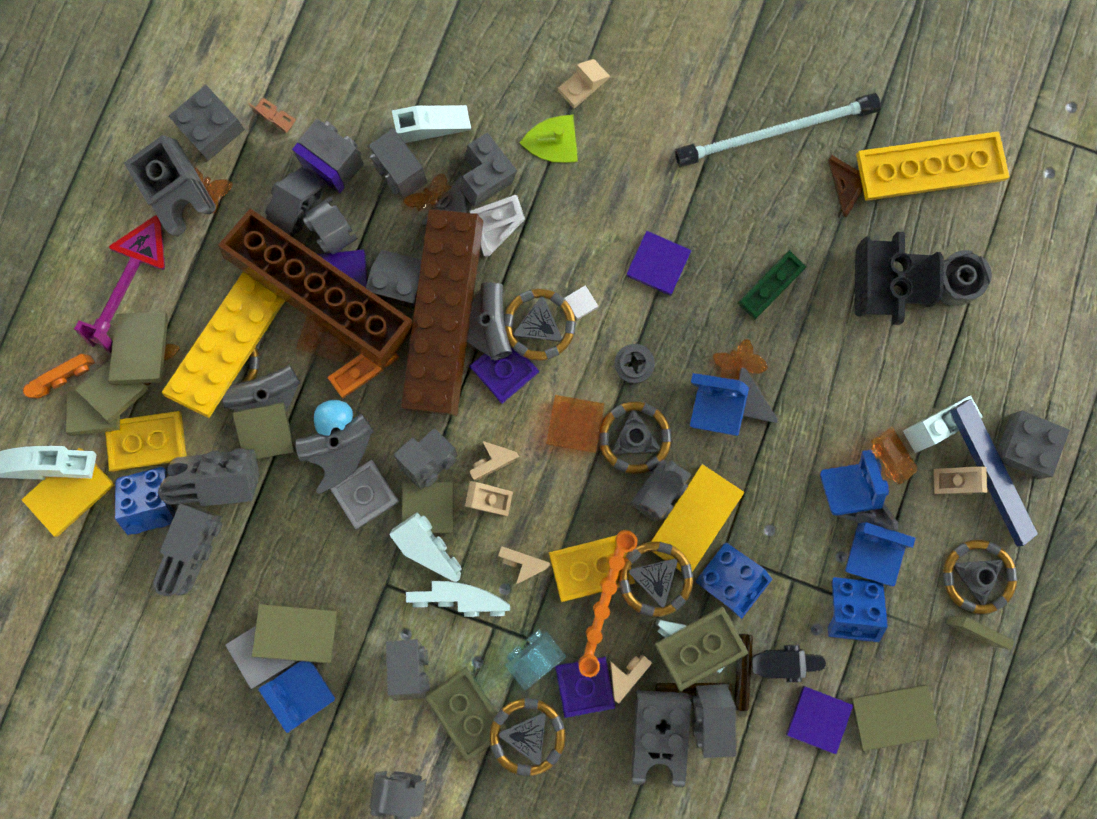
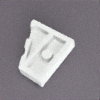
M517 195L470 211V213L478 214L484 221L481 248L485 257L490 256L525 220Z

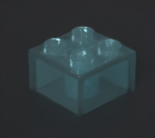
M540 629L536 630L527 638L529 643L521 648L518 645L506 656L508 659L505 664L506 668L524 691L566 658L565 652L547 629L543 632Z

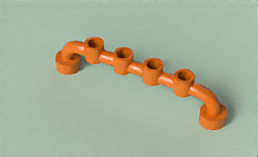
M622 530L616 535L614 553L608 557V564L610 566L608 574L600 583L602 594L599 602L593 606L595 617L592 626L586 630L588 641L584 655L578 661L579 670L585 677H593L599 672L600 664L594 653L597 644L602 641L601 630L604 620L610 615L608 606L611 596L617 591L616 580L619 570L625 565L623 556L625 552H631L637 546V538L629 530Z

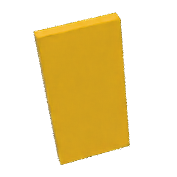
M702 464L651 542H664L679 549L688 559L693 572L741 499L744 491ZM651 551L665 561L675 559L671 555ZM677 561L676 569L681 571L680 564Z

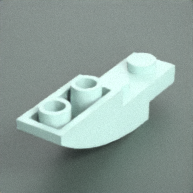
M29 446L0 451V478L45 480L46 476L92 479L97 455L94 451L68 450L65 446Z
M432 581V591L406 592V602H413V607H428V602H438V607H452L454 602L458 601V612H464V617H477L480 611H490V616H505V611H510V604L486 590L463 583Z

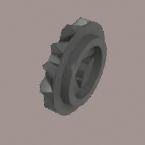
M626 345L616 355L615 369L619 377L628 383L643 382L650 377L654 370V357L650 350L643 345ZM631 354H633L636 361H645V363L638 366L637 374L633 367H624V365L631 362Z

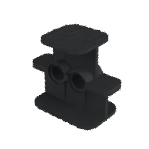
M898 231L893 235L892 241H874L870 237H865L858 244L855 251L854 284L856 316L861 317L863 314L891 315L892 325H900L905 319V304H925L926 307H932L941 300L944 292V257L941 252H936L933 255L905 253V232ZM894 262H899L903 267V271L897 270L894 267ZM894 286H899L902 289V296L894 292Z

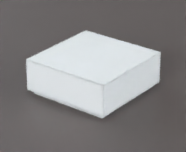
M586 285L564 298L571 306L576 320L598 308Z

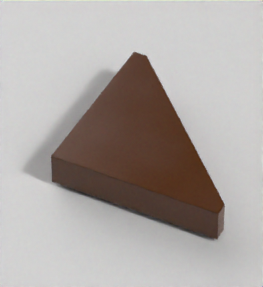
M831 155L828 159L842 214L847 217L863 191L860 172Z

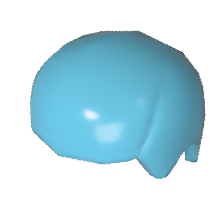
M340 400L323 402L317 406L314 413L315 430L318 434L329 436L331 430L335 427L343 430L345 425L352 421L353 411L346 402Z

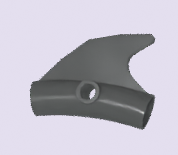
M486 282L481 284L480 291L472 303L467 341L478 350L490 356L491 360H499L511 355L512 349L504 324L503 285Z
M289 364L268 375L230 385L222 398L224 408L238 411L284 402L287 410L298 385L301 383ZM264 390L266 394L259 395L257 391Z
M362 413L345 425L343 430L337 427L333 428L329 436L316 434L296 439V450L299 460L318 464L325 471V476L316 490L318 494H322L337 486L356 471L366 451L371 434L374 432ZM339 440V444L333 447V442Z

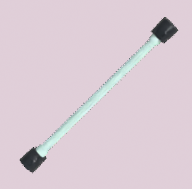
M871 93L855 98L856 102L850 105L744 134L743 136L740 135L737 138L722 140V142L708 144L704 147L701 145L695 147L694 143L675 149V158L679 168L699 163V158L714 152L716 153L717 151L720 152V150L723 151V149L734 148L738 145L752 143L753 141L791 132L806 126L809 127V125L812 126L850 114H859V117L880 111V99L876 93Z

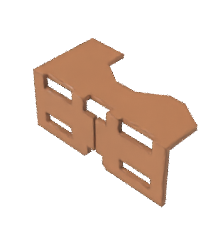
M264 98L261 99L256 107L249 103L253 112L268 120L286 134L296 121V119L284 111L277 112V107ZM263 103H266V104L269 105L271 108H270V109L267 108L266 106L263 105ZM285 116V117H287L288 119H290L291 121L288 122V121L285 120L283 117Z

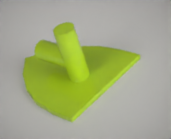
M573 115L557 116L538 123L528 131L520 142L527 151L540 159L554 163L578 162Z

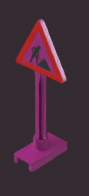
M157 215L109 246L111 251L129 257L130 260L99 319L97 318L93 325L78 320L74 328L89 346L94 347L96 343H99L107 353H112L113 341L107 335L111 326L110 322L140 264L145 263L160 270H165L162 223Z

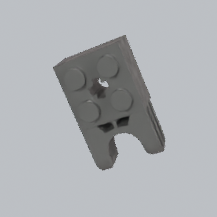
M162 135L124 162L146 202L152 206L163 227L171 235L178 237L185 232L186 224L182 215L183 209L188 203H191L200 213L210 215L215 211L216 206L178 140Z
M239 448L231 452L220 453L219 451H211L203 455L174 458L167 469L169 477H166L161 482L158 494L161 500L167 504L199 502L200 506L252 501L260 477L254 449L246 450Z
M662 459L629 505L654 522L666 519L674 507L671 505V502L674 498H680L688 487L686 482L691 474L671 460L666 462Z
M179 504L159 552L164 554L153 581V587L158 594L162 596L184 595L192 590L204 560L207 561L212 553L213 547L210 545L214 536L217 537L221 531L222 522L220 521L222 516L194 505Z
M636 690L631 770L633 785L645 783L647 771L651 766L665 764L671 769L673 786L682 788L685 786L691 701L688 693ZM661 720H666L665 723L660 724Z

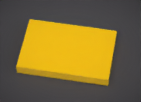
M181 411L120 419V430L105 432L110 472L170 464L174 458L186 456Z
M95 463L92 479L46 477L45 480L41 481L21 500L54 537H58L115 484Z
M616 536L549 552L561 602L602 592L600 583L603 578L607 577L610 567L608 557L614 553ZM627 552L624 553L623 559H625L626 555L628 554ZM618 573L617 580H616L617 588L620 587V586H619V582H618V581H619V573ZM628 574L629 584H635L634 578Z

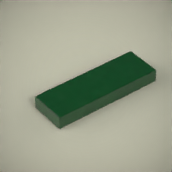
M789 250L737 304L756 320L807 266Z

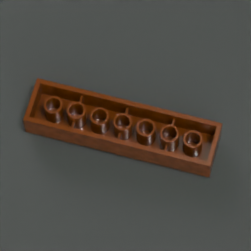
M251 208L218 244L223 258L382 369L412 333V320Z
M429 209L401 408L408 411L457 416L484 223L476 213Z

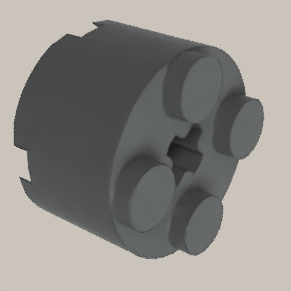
M328 197L306 211V217L303 220L310 231H317L321 237L317 242L325 253L331 252L334 255L358 238L355 234L353 236L349 235L353 230L336 205L330 206V203L334 201L331 197Z
M969 250L955 252L943 261L944 292L941 302L946 305L961 306L983 295L992 278L991 268L986 259L982 256L979 257Z
M387 771L376 772L374 774L369 806L371 808V815L383 817L388 814L394 815V819H411V817H419L422 814L426 779L422 780V776L407 772L395 771L394 775L386 776Z

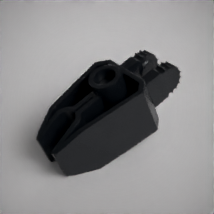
M799 644L784 645V649L765 650L752 656L754 674L768 679L786 678V682L789 683L802 682V678H806V672L823 671L827 663L820 654H805L804 649H800Z

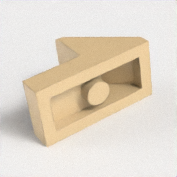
M592 59L579 63L576 73L558 88V92L573 108H576L604 84L610 76Z
M483 441L491 460L487 461L484 458L472 464L474 469L469 472L473 480L477 481L520 458L515 451Z
M986 467L934 469V493H987Z
M470 481L465 507L508 516L513 491Z
M502 546L498 555L503 558L502 563L513 567H517L518 563L523 564L516 584L549 568L550 565L549 562Z
M641 655L639 658L635 656L628 663L626 668L629 671L626 674L610 661L613 698L617 703L621 702L652 664L644 655Z

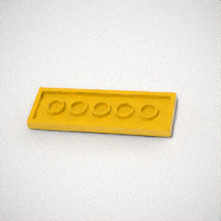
M999 131L861 150L856 153L865 201L1001 182L1010 178Z
M243 272L162 391L163 395L210 418L285 300Z

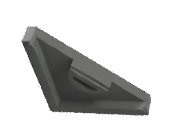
M462 176L458 177L455 184L436 203L433 210L467 213L466 197L459 189ZM428 216L422 220L423 226H427Z
M741 368L738 380L749 387L743 416L777 423L778 419L746 368Z
M885 503L881 509L837 515L840 518L861 523L867 522L894 531L898 530V521Z

